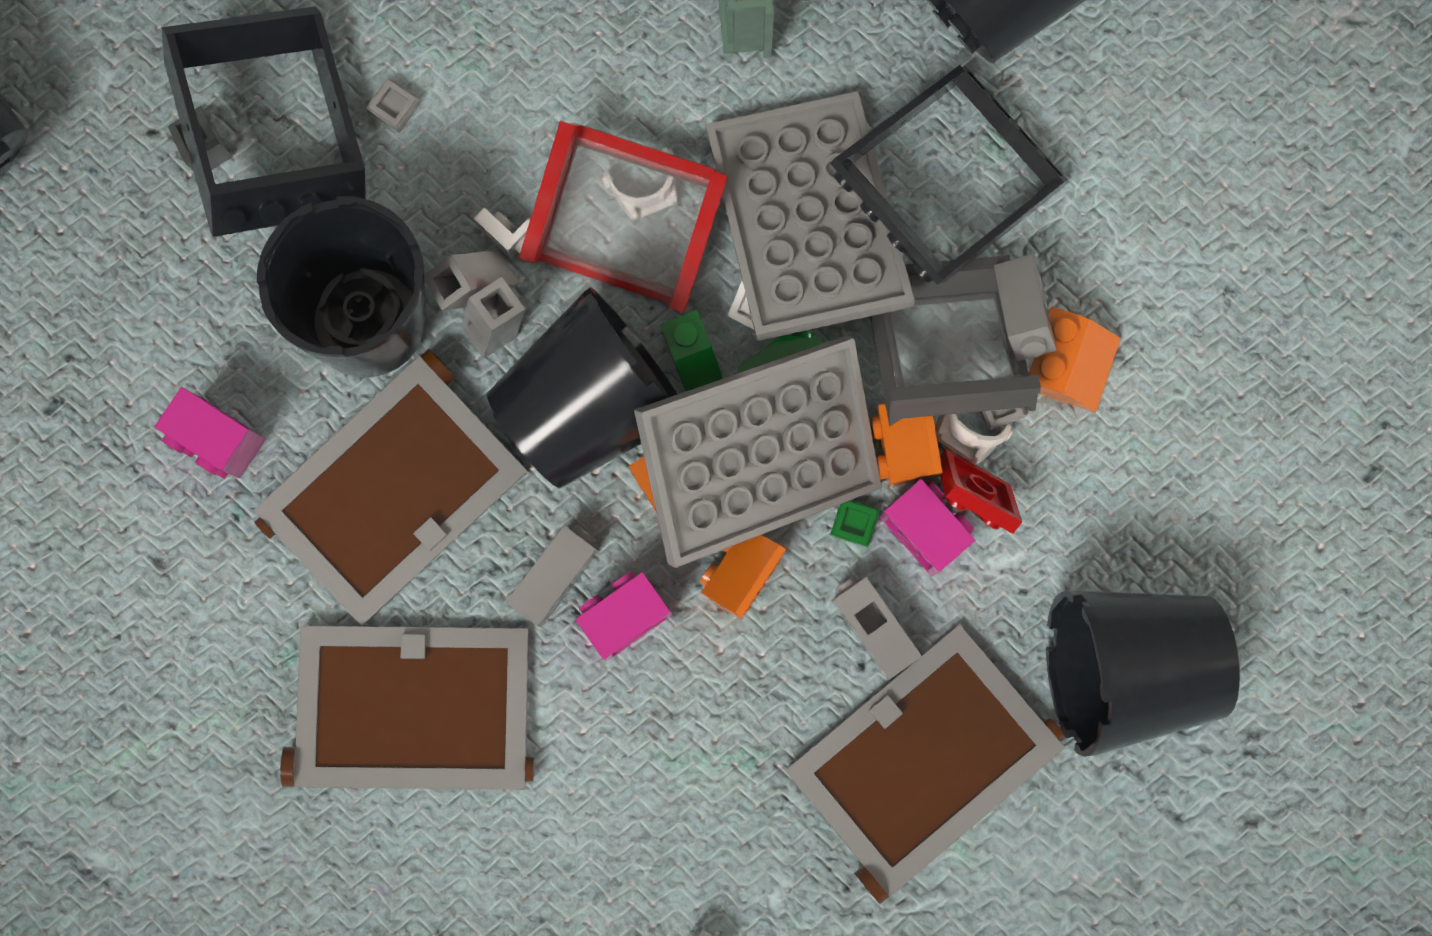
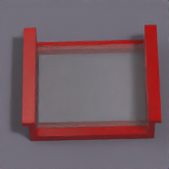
M560 121L518 259L530 263L542 261L670 304L669 309L685 313L728 175H725L724 171L578 123Z

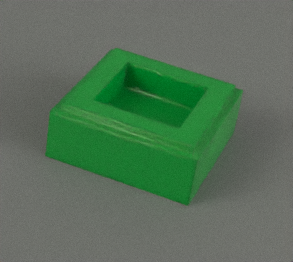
M853 500L840 504L830 536L868 548L880 509Z

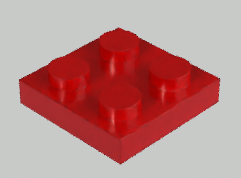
M945 448L940 455L942 474L940 476L946 500L958 510L965 511L968 509L979 515L980 519L993 529L1001 527L1014 534L1021 525L1022 518L1011 484Z

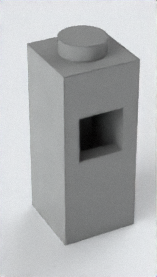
M501 250L452 254L425 274V281L442 311L465 308L470 296L503 277L511 289L519 284Z
M1033 254L994 265L1007 335L1016 360L1036 358L1043 354L1057 351L1042 280Z
M503 277L468 298L461 328L481 356L486 358L516 338L525 308Z
M564 525L506 603L536 626L542 627L599 552L591 546L595 538L578 525L572 531Z
M853 576L835 589L839 596L832 601L886 680H890L922 657L867 577L858 582L856 577Z

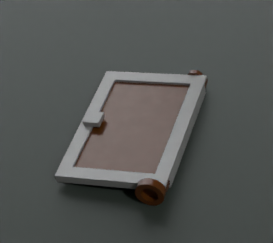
M429 348L421 356H418L254 509L255 513L259 516L254 523L261 532L270 539L276 534L361 626H364L528 472L448 386L456 376Z
M959 624L923 654L920 659L911 664L785 771L862 863L863 866L854 874L879 904H882L1065 748L1060 742L1065 736L1050 718L1043 722Z
M300 626L295 747H284L282 750L280 764L282 787L525 790L526 781H534V757H526L529 628Z

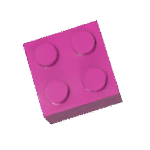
M182 386L154 426L165 434L161 440L162 442L191 458L194 454L198 455L195 461L197 465L223 479L228 474L241 478L266 440L207 400Z
M920 479L888 507L879 518L932 577L942 571L976 540L971 535L974 528L969 521L959 512L953 515L943 504L946 501V496L933 482L926 485Z
M630 571L612 584L616 591L605 599L598 594L578 608L582 615L575 620L603 660L609 661L673 615L643 572L635 576Z

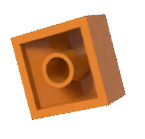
M1051 306L1048 313L1057 351L1046 353L1036 358H1030L1027 366L1029 376L1038 375L1041 385V392L1038 394L1096 413L1121 338L1089 318Z
M885 404L878 405L876 416L870 417L873 440L880 439L883 455L876 456L880 479L887 478L888 488L916 484L920 479L924 482L935 481L942 474V467L933 416L903 418L889 427Z
M763 535L723 549L727 554L719 566L711 563L699 581L700 584L705 586L701 592L704 597L740 620L743 619L786 552L784 547Z

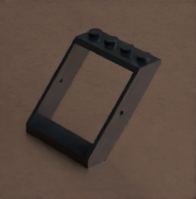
M316 6L161 27L164 65L210 233L213 237L278 226L286 217L302 206L309 203L315 205L325 201L337 200V196L366 199L364 163L322 15ZM312 50L343 163L215 184L184 68Z
M962 65L949 72L830 162L837 171L833 175L836 181L847 192L855 191L863 200L860 207L864 213L874 222L880 220L890 231L886 236L894 247L902 253L907 250L916 260L913 267L926 282L930 283L933 280L937 285L947 282L1069 183L1068 179L966 66ZM957 86L1046 187L945 267L855 166L854 162Z

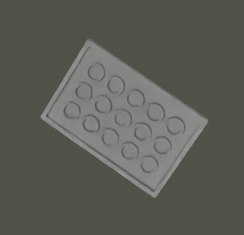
M858 91L706 124L715 168L724 171V174L728 175L722 198L757 341L914 307L915 300L902 252L896 249L886 236L890 231L880 220L877 222L872 221L860 207L863 200L854 190L847 192L833 176L837 171L830 162L869 133ZM873 148L854 162V164L888 202Z
M849 336L840 337L634 410L667 562L675 568L882 488L855 340Z

